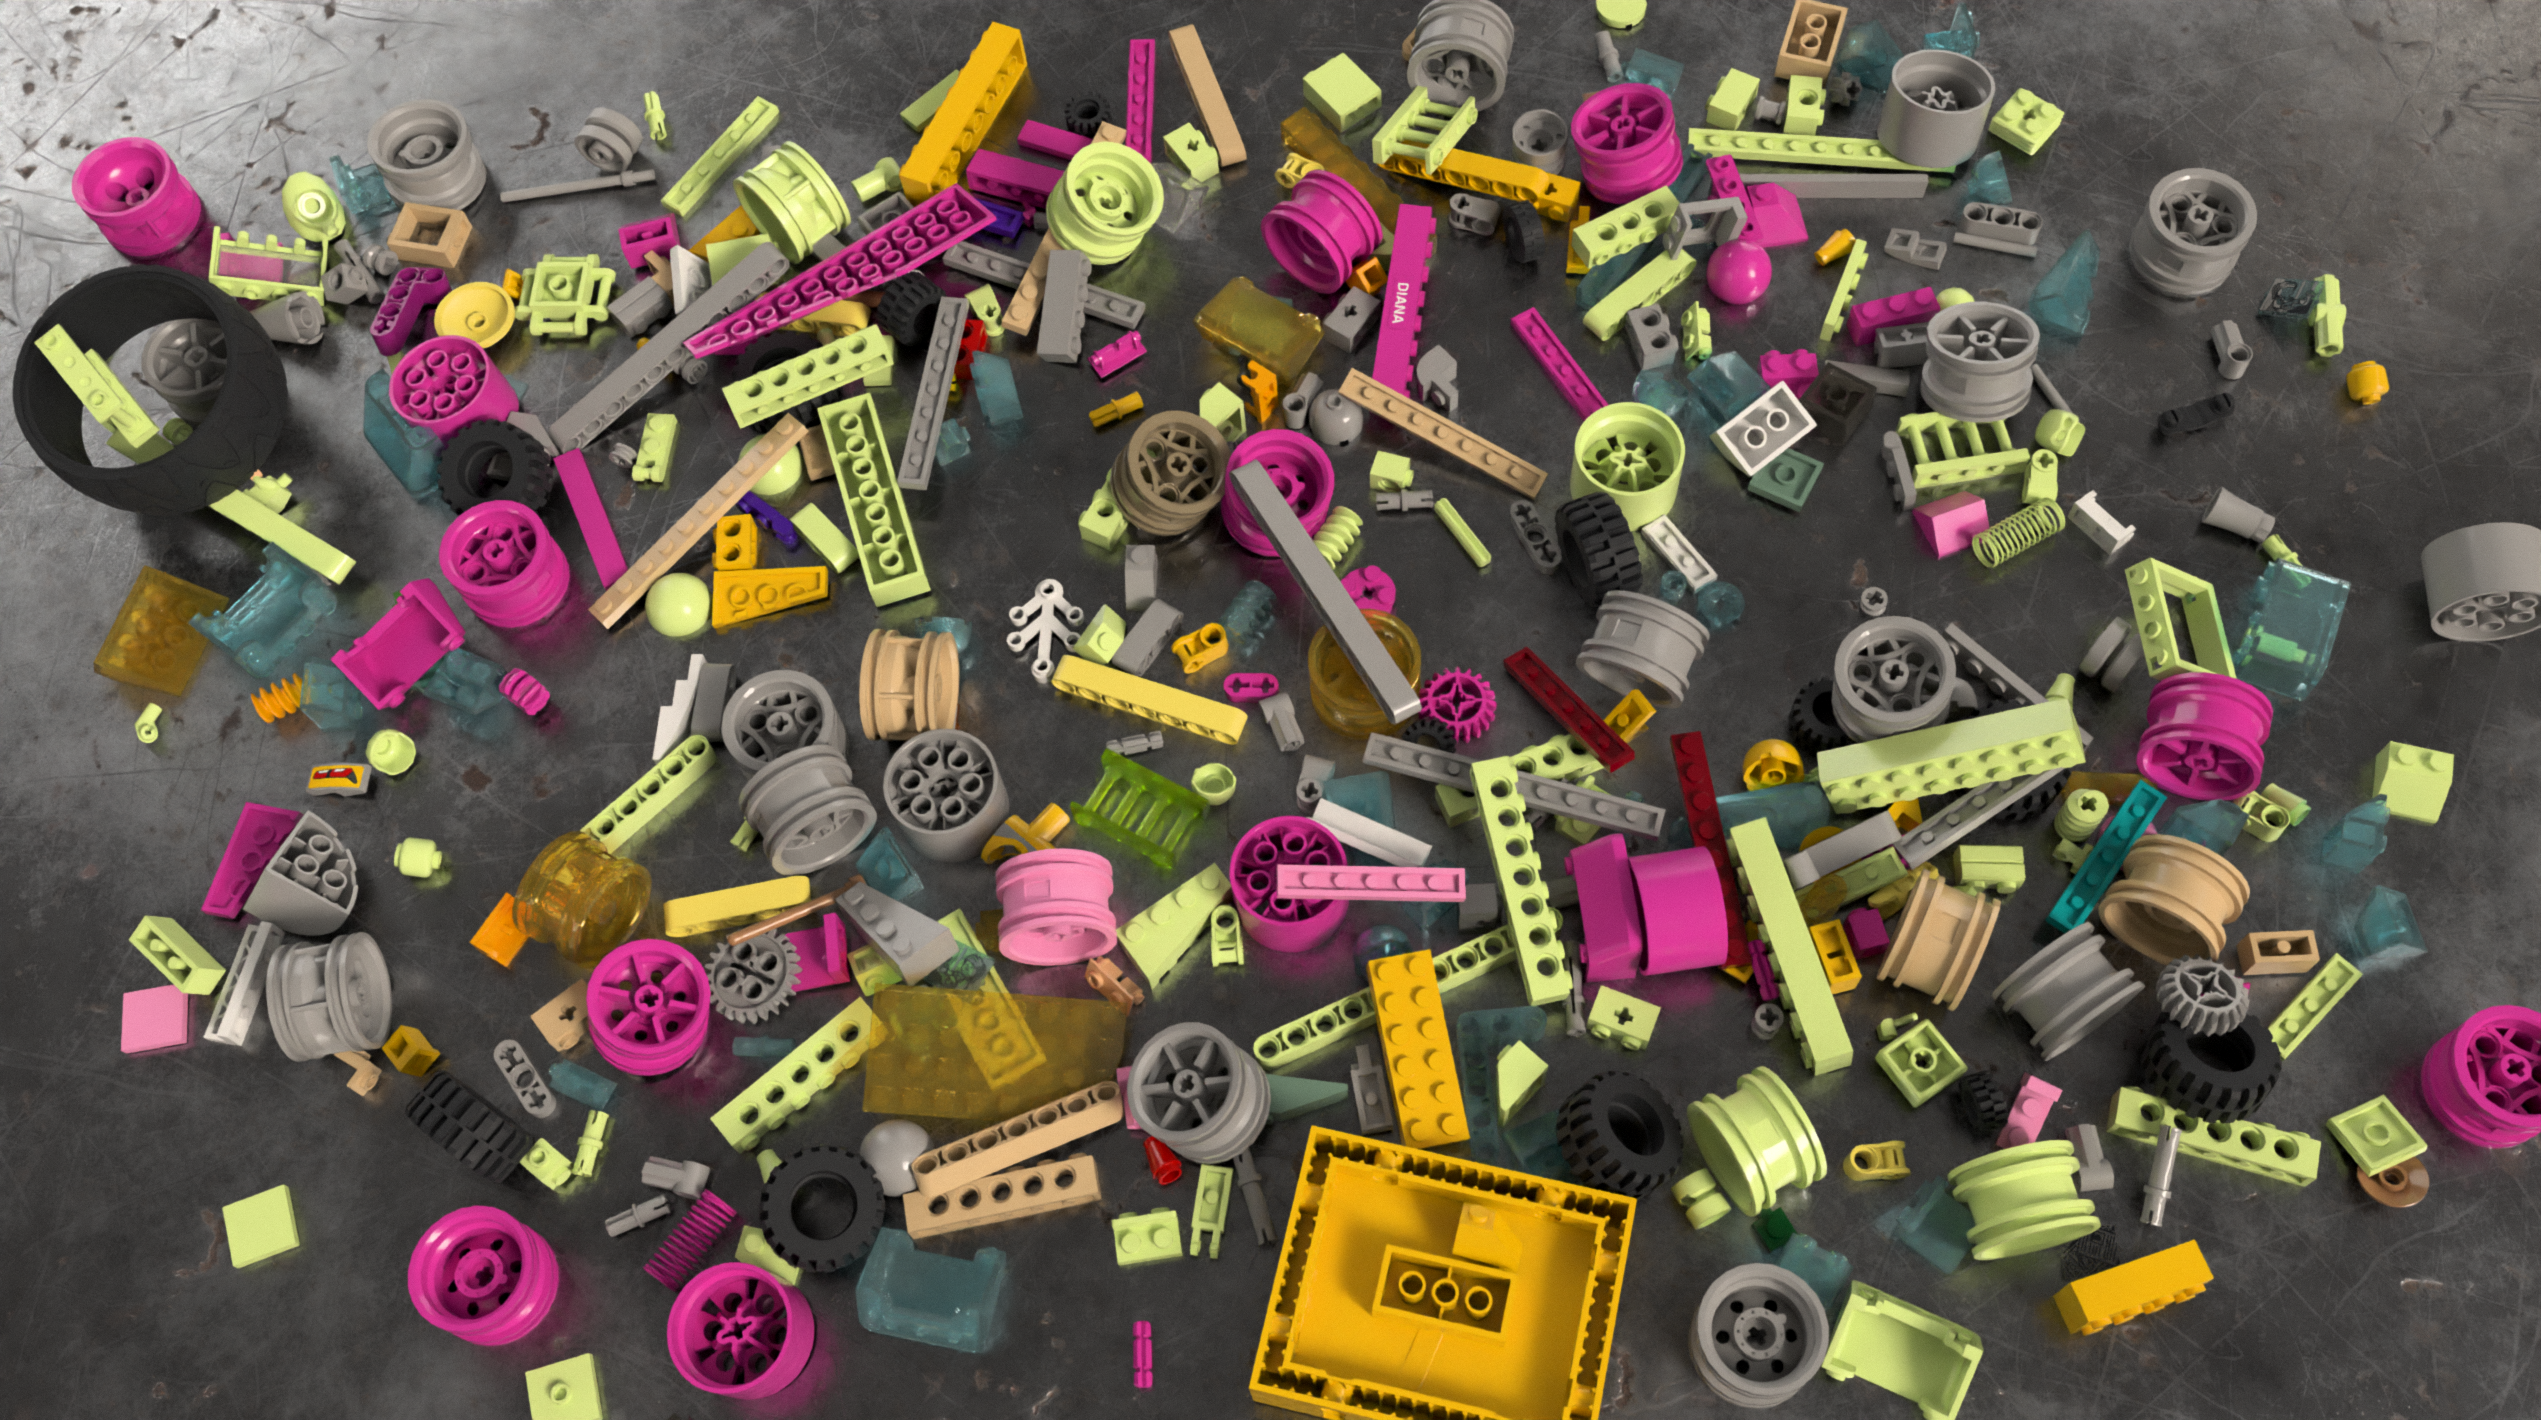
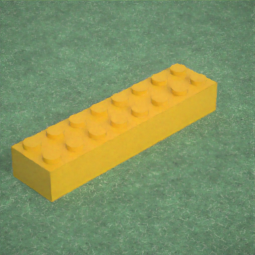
M992 22L988 30L983 32L981 41L977 48L972 50L968 63L960 70L958 79L953 87L949 88L942 105L936 109L935 116L930 125L925 127L919 143L912 148L908 161L901 166L899 178L904 195L914 207L958 182L1025 70L1027 60L1019 29Z

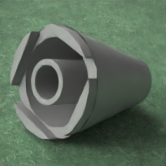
M306 291L291 293L249 311L261 324L271 340L309 345L317 343L322 338L323 333L319 332L320 326L325 325L323 310L318 300L314 296L309 297Z

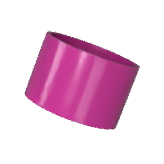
M440 336L414 347L400 360L393 371L389 383V397L394 409L424 444L438 456L441 455L442 450H447L449 447L447 442L452 436L456 438L460 435L458 430L464 426L472 428L471 424L473 422L481 420L486 423L488 419L507 422L510 412H518L519 410L518 397L511 384L484 349L475 341L463 336Z
M1280 816L1268 819L1250 829L1241 838L1233 852L1230 862V882L1239 921L1245 931L1265 947L1281 952H1300L1312 949L1331 938L1345 919L1349 900L1277 898L1276 868L1278 864L1313 865L1314 863L1321 862L1326 866H1347L1345 852L1340 842L1332 832L1318 822L1299 816ZM1289 849H1301V850H1299V851H1297V852H1293V851H1290ZM1268 854L1274 856L1270 861L1259 860ZM1249 869L1255 870L1251 874H1247ZM1257 882H1263L1267 885L1263 890L1252 888ZM1268 900L1269 905L1262 916L1254 911ZM1288 902L1291 903V905L1286 909H1279L1276 907L1278 905H1286ZM1302 907H1304L1309 918L1299 921L1297 910H1302Z
M1702 846L1628 857L1642 935L1643 950L1638 965L1641 974L1648 976L1725 964L1728 952L1726 911L1719 876L1708 849Z
M740 1262L719 1264L695 1276L686 1284L676 1298L667 1324V1343L670 1356L678 1371L687 1381L704 1391L744 1400L764 1398L779 1392L789 1385L804 1368L814 1341L813 1315L801 1291L791 1282L755 1265ZM751 1279L759 1280L753 1300L749 1295V1280ZM737 1296H741L742 1302L737 1307V1312H733L731 1309L732 1301ZM772 1297L774 1299V1308L770 1313L765 1314L763 1312V1304L768 1298ZM711 1301L722 1310L716 1316L705 1312ZM786 1309L787 1317L777 1320ZM721 1324L722 1330L718 1332L714 1341L711 1335L712 1330L716 1325ZM739 1325L746 1326V1329L742 1331V1338L735 1336L740 1331ZM785 1327L787 1331L786 1338L782 1343L777 1344L775 1334L778 1329ZM761 1332L760 1339H758L757 1335ZM751 1344L754 1345L753 1347H751V1348H749V1349H745L746 1346H748V1345H751ZM712 1347L714 1350H717V1352L701 1363L700 1351ZM774 1348L781 1351L777 1359L771 1353ZM729 1354H732L735 1363L730 1370L726 1371L723 1366L724 1360ZM765 1355L767 1365L762 1372L758 1373L755 1368L756 1361L759 1357ZM744 1370L745 1384L736 1385L738 1375Z

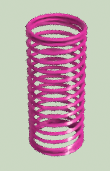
M704 1189L701 1197L708 1204L696 1199V1203L702 1209L695 1205L691 1206L699 1216L687 1211V1215L694 1222L686 1217H682V1221L691 1229L681 1223H677V1226L686 1235L676 1229H672V1232L683 1242L668 1235V1239L678 1248L667 1241H663V1244L676 1256L664 1248L658 1247V1250L670 1261L654 1253L653 1256L665 1267L652 1259H649L651 1265L647 1263L643 1266L646 1272L673 1292H676L679 1284L672 1277L680 1282H684V1278L675 1270L685 1276H689L687 1270L680 1264L693 1270V1266L685 1258L698 1264V1260L687 1250L700 1258H703V1254L693 1245L705 1252L708 1251L695 1237L709 1246H712V1242L701 1232L717 1240V1236L703 1224L719 1234H722L721 1230L709 1219L726 1228V1224L711 1211L728 1222H731V1219L724 1212L731 1217H735V1214H737L733 1208L707 1189Z

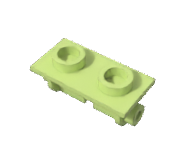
M1695 301L1683 313L1681 318L1684 334L1682 346L1685 350V361H1688L1693 355L1699 356L1701 360H1706L1712 353L1711 336H1708L1710 333V314L1705 308H1699V301Z

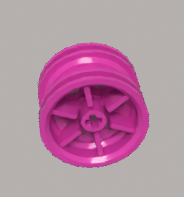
M1625 83L1611 86L1588 98L1574 114L1571 122V134L1575 148L1581 157L1580 165L1584 183L1594 197L1604 202L1628 204L1666 185L1669 187L1680 174L1683 165V155L1680 140L1674 131L1675 117L1672 103L1667 94L1661 89L1642 83Z
M1312 170L1307 172L1302 180L1292 189V202L1282 201L1277 203L1261 221V232L1270 253L1291 277L1316 292L1330 294L1336 292L1351 276L1352 262L1366 260L1378 248L1383 237L1382 227L1370 204L1352 185L1331 172Z
M1271 429L1258 432L1246 438L1230 456L1225 475V494L1221 498V513L1230 535L1241 546L1260 555L1280 557L1233 487L1229 476L1230 471L1257 459L1312 540L1314 535L1320 531V527L1325 523L1334 490V472L1326 453L1312 439L1291 430ZM1269 466H1271V467H1278V468H1273V469H1269V470H1268V467H1269ZM1295 476L1302 477L1304 482H1298ZM1308 505V508L1301 510L1298 506Z
M2189 672L2165 678L2157 683L2150 693L2146 716L2150 727L2141 736L2136 764L2147 780L2157 787L2179 796L2206 801L2232 800L2246 796L2260 784L2264 764V754L2260 746L2269 737L2273 717L2272 705L2267 697L2258 689L2229 676L2207 672Z
M657 939L631 941L617 947L602 959L594 969L588 983L586 1002L590 1037L596 1050L606 1062L618 1070L633 1075L652 1076L676 1069L693 1057L702 1045L707 1032L711 995L709 980L700 962L692 953L681 946ZM653 973H661L663 979L659 983H653L650 977ZM628 981L631 983L632 989L630 991L621 990L619 987L620 983ZM683 992L686 995V999L683 1002L675 1001L674 995ZM650 999L654 1006L648 1007L644 1000ZM620 1011L623 1013L624 1018L621 1021H615L611 1017L612 1013ZM670 1022L678 1024L677 1030L673 1032L667 1031L666 1027ZM637 1032L646 1034L647 1038L643 1041H638L635 1039V1034Z
M488 1206L460 1208L443 1216L431 1225L414 1249L408 1268L409 1293L420 1315L440 1329L473 1344L483 1346L508 1344L533 1330L548 1313L555 1299L559 1283L558 1263L554 1251L546 1239L507 1212ZM497 1240H502L503 1246L499 1250L494 1251L493 1243ZM467 1249H470V1252L461 1259L462 1254ZM522 1263L521 1272L513 1273L511 1269L514 1270ZM489 1277H493L491 1282L487 1281ZM452 1281H455L458 1289L451 1293L449 1286ZM509 1293V1298L502 1304L500 1300L501 1295ZM478 1304V1313L474 1316L470 1315L469 1312Z

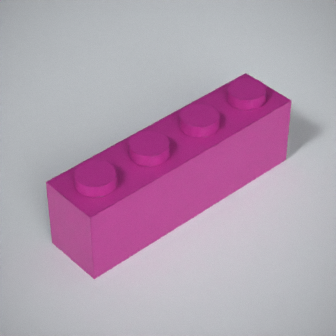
M979 148L966 169L969 189L1021 203L1025 201L1032 206L1046 209L1051 191L1065 172L1064 170L1054 169Z

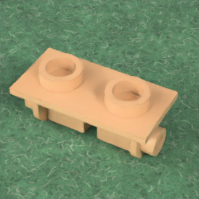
M1100 956L1095 961L1091 958L1084 976L1089 985L1104 995L1113 1008L1128 1017L1133 1003L1137 1006L1144 1000L1143 990L1128 977L1118 982L1117 979L1123 975V972L1109 958L1104 959Z

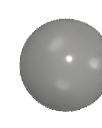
M903 1119L888 1120L875 1126L864 1138L859 1150V1154L864 1157V1160L860 1165L864 1169L872 1165L877 1173L871 1179L874 1184L877 1182L882 1183L883 1195L901 1197L903 1194L912 1193L918 1188L911 1167L913 1161L918 1156L934 1150L935 1147L929 1134L918 1124Z

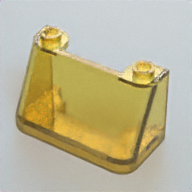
M1240 276V278L1233 277L1192 320L1193 325L1202 338L1211 343L1214 341L1220 345L1224 343L1261 364L1269 371L1277 375L1279 373L1278 380L1289 387L1325 334L1323 328L1319 325L1321 320L1311 313L1304 315L1254 287V283L1244 276Z

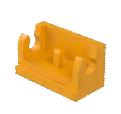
M1251 360L1247 365L1251 372V379L1245 375H1241V379L1244 385L1251 388L1250 394L1253 397L1254 407L1247 402L1244 403L1246 411L1255 416L1257 421L1262 424L1279 406L1277 379L1274 373Z
M505 893L469 943L480 953L507 967L542 917L527 904Z

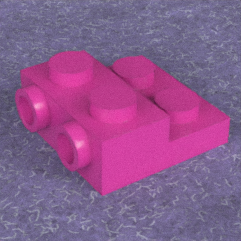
M1798 349L1792 352V354L1781 355L1779 351L1771 350L1764 355H1760L1757 365L1760 396L1779 382L1784 381L1808 413L1819 412L1820 399L1817 385L1819 373L1816 353H1808L1805 349Z

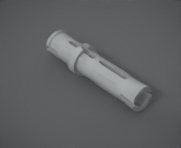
M342 239L337 241L334 245V250L342 259V263L353 265L352 259L357 267L363 268L365 279L368 282V292L365 295L371 304L381 303L385 299V294L365 267L363 257L355 252L348 240Z
M1565 941L1562 942L1565 953L1562 964L1564 971L1569 970L1572 978V963L1573 989H1569L1570 994L1566 999L1562 1000V1007L1566 1013L1567 1035L1579 1036L1586 1033L1584 1008L1587 1006V999L1583 997L1582 970L1579 956L1580 942Z
M2160 1124L2149 1183L2144 1185L2143 1190L2146 1192V1197L2139 1220L2143 1223L2148 1224L2151 1221V1225L2162 1227L2166 1199L2171 1198L2172 1191H2169V1185L2182 1129L2176 1127L2171 1129V1126Z
M1248 1147L1241 1154L1233 1157V1162L1239 1178L1237 1181L1238 1188L1243 1190L1259 1247L1270 1245L1269 1241L1275 1243L1279 1239L1276 1235L1260 1185L1263 1181L1261 1174L1256 1172L1250 1153L1251 1150Z

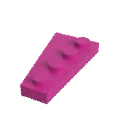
M246 802L201 911L208 915L234 919L251 895L266 866L304 815L299 811Z

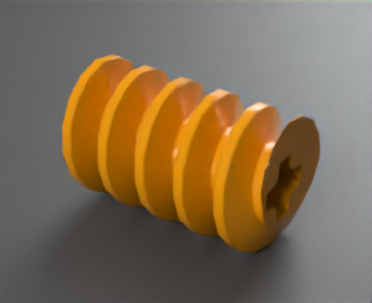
M307 668L303 669V679L296 673H293V683L291 684L286 678H281V688L272 682L270 683L271 692L268 693L263 687H260V697L257 698L251 693L254 707L265 722L272 723L275 720V716L277 718H284L286 711L289 714H293L297 711V707L305 709L308 706V702L310 704L318 703L320 690L313 675Z

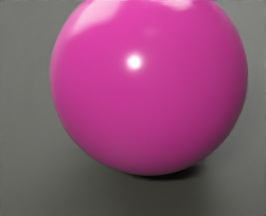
M1735 239L1720 245L1710 256L1706 267V279L1710 290L1717 298L1730 304H1746L1756 300L1766 291L1772 276L1771 261L1766 251L1757 243L1746 239Z

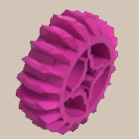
M1458 666L1455 668L1454 673H1450L1445 668L1443 676L1435 672L1433 674V681L1426 679L1424 688L1419 690V701L1422 710L1418 712V717L1420 720L1424 717H1430L1433 720L1436 717L1440 719V723L1445 721L1448 724L1446 728L1454 731L1452 737L1453 739L1456 738L1457 743L1459 738L1462 737L1468 743L1471 734L1478 739L1481 736V730L1487 731L1489 729V722H1493L1495 718L1494 711L1496 710L1497 703L1493 701L1495 699V692L1489 690V681L1481 682L1482 676L1480 673L1472 677L1470 668L1465 673H1460ZM1447 690H1451V691H1450L1449 693H1447V694H1441V693H1443V692H1445V691H1447ZM1463 690L1471 693L1472 695H1467L1466 693H1464ZM1455 697H1458V704H1460L1457 714L1455 713V706H1453L1455 704ZM1440 715L1447 716L1451 721L1444 719ZM1466 716H1473L1468 720L1461 721Z

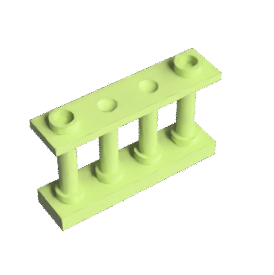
M1417 86L1372 139L1373 163L1383 165L1390 155L1396 153L1425 160L1426 174L1431 175L1442 164L1444 158L1469 127L1476 122L1478 110L1475 108V97L1470 96L1462 107L1458 108L1430 102L1427 87ZM1429 112L1453 118L1450 121H1445L1424 115ZM1416 126L1439 130L1441 132L1439 133V135H1435L1412 129ZM1406 139L1430 145L1425 149L1401 144V142Z
M57 324L34 342L99 423L110 418L129 443L136 448L160 430L101 356L92 348L84 354L62 326Z
M1938 412L1925 414L1911 413L1900 417L1895 430L1898 436L1909 435L1918 462V465H1915L1911 474L1915 489L2022 473L2028 464L2030 455L2027 448L2016 450L2012 447L2004 423L2006 419L1992 422L2001 452L1991 454L1984 451L1976 426L1991 422L1973 423L1959 421ZM1965 428L1974 456L1957 457L1949 429ZM1937 431L1945 461H1929L1921 433Z

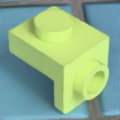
M540 1138L520 1161L527 1170L552 1190L569 1178L574 1166L568 1158L543 1138Z

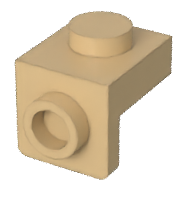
M346 1051L334 1054L341 1061L357 1070L347 1083V1087L364 1096L368 1090L375 1086L382 1070L368 1061L371 1055L365 1051Z

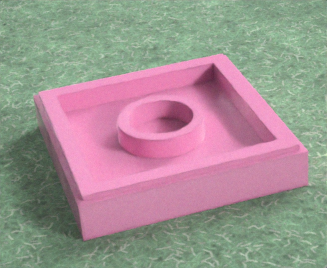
M174 984L123 993L121 1051L128 1054L187 1043L188 993H182Z

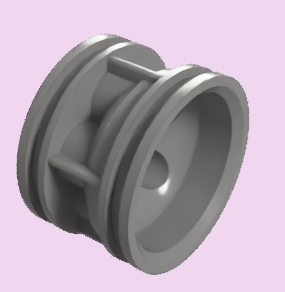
M359 932L351 935H341L336 937L331 944L314 946L309 942L279 946L274 951L267 971V1007L274 1035L286 1056L293 1061L301 1062L309 1059L323 1058L328 1054L378 1049L385 1044L392 1023L391 984L381 950L369 934Z

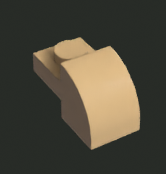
M651 250L644 255L651 272L654 274L651 278L667 293L674 307L671 263L665 256L659 257Z

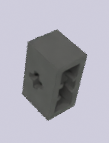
M1495 883L1465 884L1466 899L1464 902H1457L1458 935L1487 934L1496 930V923H1501L1503 902L1502 894H1496Z

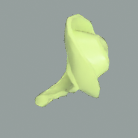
M299 172L289 176L282 189L283 211L290 226L302 238L314 242H322L323 239L332 240L342 234L346 221L343 206L335 192L322 178L308 172Z

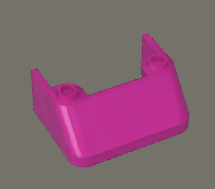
M1622 833L1611 834L1569 851V857H1564L1566 875H1572V879L1576 881L1585 934L1584 944H1579L1580 961L1587 965L1585 983L1635 978L1643 950L1624 836Z

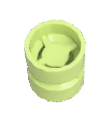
M1707 1168L1690 1174L1671 1188L1679 1205L1688 1208L1685 1214L1695 1230L1708 1226L1732 1209L1721 1192H1715L1716 1182Z

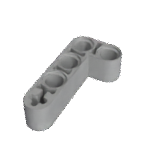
M1886 810L1783 859L1782 862L1792 889L1796 890L1834 870L1900 840L1902 836L1891 814Z

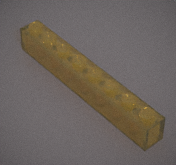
M1306 107L1280 122L1281 140L1290 149L1305 159L1319 163L1324 168V171L1331 172L1352 185L1370 204L1378 220L1395 236L1399 206L1403 204L1398 194H1393L1387 188L1385 182L1380 177L1377 178L1370 171L1368 165L1364 161H1360L1353 154L1351 148L1347 145L1344 146L1338 140L1334 131L1328 130L1321 123L1320 118L1315 113L1312 114ZM1436 233L1430 234L1429 242H1433L1432 255L1437 253Z

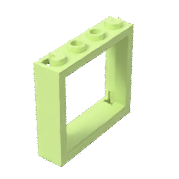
M2151 557L2125 569L2150 677L2162 681L2176 674L2207 672L2236 678L2213 584ZM2163 591L2182 599L2198 666L2181 660L2179 657ZM2158 661V664L2162 665V667L2156 669L2154 663Z

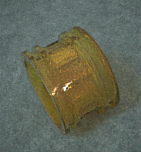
M579 830L568 832L551 842L536 857L522 878L512 907L514 925L521 933L529 935L537 942H551L556 945L558 953L578 967L584 969L597 967L606 955L617 947L624 945L636 930L647 908L651 894L652 880L650 872L646 867L635 863L628 857L612 856L601 841L592 838L585 832Z

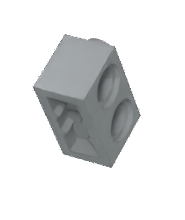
M1659 303L1627 311L1625 329L1642 371L1674 363L1675 353L1679 349L1676 336L1670 333L1668 316L1666 313H1662Z

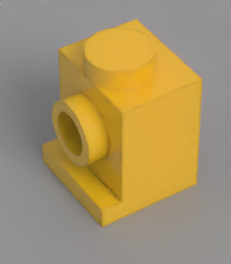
M400 1025L382 1047V1050L399 1072L419 1077L423 1076L441 1054L437 1049H433L419 1029Z

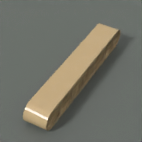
M1190 24L1168 31L1172 50L1211 145L1218 152L1220 166L1224 167L1247 160L1243 141L1194 25Z
M1113 1081L1098 1083L918 1156L913 1161L911 1167L919 1192L925 1197L940 1195L1120 1121L1125 1115L1120 1087Z

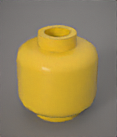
M2366 361L2353 365L2351 367L2352 370L2346 375L2350 397L2353 400L2362 401L2363 405L2381 401L2380 396L2386 394L2389 390L2385 368L2382 365L2376 364L2375 361Z

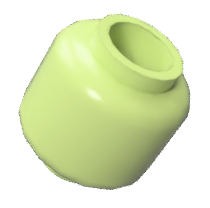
M408 837L404 840L403 844L398 843L396 847L394 866L399 867V871L403 875L427 878L434 869L440 868L442 851H437L436 843L433 840Z

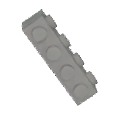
M1050 250L1037 354L1046 362L1077 363V356L1081 352L1080 333L1081 328L1085 324L1083 309L1084 302L1088 299L1087 278L1090 276L1092 269L1090 259L1081 250Z

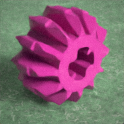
M514 668L510 673L508 672L498 686L499 691L509 702L528 715H535L538 711H541L550 698L549 692L539 681L519 668Z

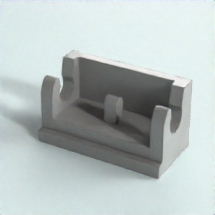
M1929 322L1877 328L1875 331L1874 354H1879L1877 360L1878 367L1890 369L1925 364L1929 359L1925 348Z

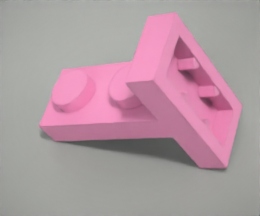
M2024 1072L2020 1081L2022 1086L2007 1117L2008 1124L2001 1129L1995 1144L2007 1149L2034 1143L2053 1102L2058 1101L2063 1090Z

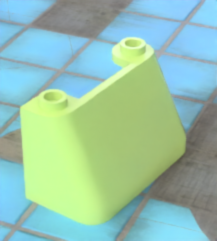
M1852 1280L1832 1331L1821 1367L1826 1369L1825 1372L1829 1376L1837 1380L1844 1381L1846 1377L1853 1378L1856 1375L1917 1402L1919 1408L1924 1411L1923 1417L1927 1420H1955L1984 1350L1981 1338L1973 1331L1870 1285Z

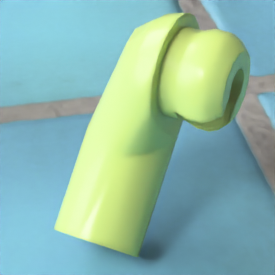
M153 703L147 705L134 724L138 738L145 743H151L158 737L155 721L163 709Z

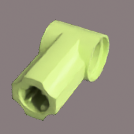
M882 158L875 165V170L851 181V185L861 202L885 190L896 192L903 188L899 178L900 167L894 158Z

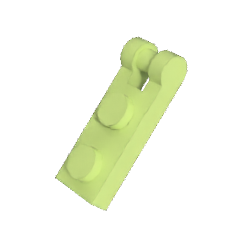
M647 414L636 465L632 469L634 481L651 479L653 482H663L677 423L674 414Z

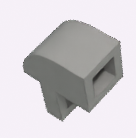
M1439 344L1427 352L1418 363L1417 392L1422 401L1432 396V399L1438 406H1443L1450 413L1458 407V391L1449 383L1456 377L1457 361Z

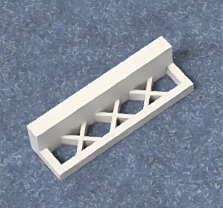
M1320 798L1313 817H1306L1326 827L1339 841L1398 867L1423 868L1432 848V845L1323 798Z
M261 921L259 926L248 924L203 1038L209 1041L242 1046L266 984L270 959L274 951L281 946L285 932L273 923Z

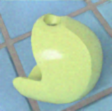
M2051 409L2041 418L2036 428L2035 439L2043 448L2070 457L2075 453L2083 438L2085 426L2078 422L2079 418L2075 414L2065 410Z

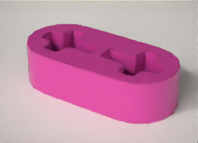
M1234 673L1227 676L1223 684L1225 696L1228 700L1235 703H1258L1260 700L1279 694L1278 680L1275 676L1268 673ZM1236 683H1239L1241 688L1236 693L1233 691ZM1264 684H1269L1268 692L1263 693L1262 688Z

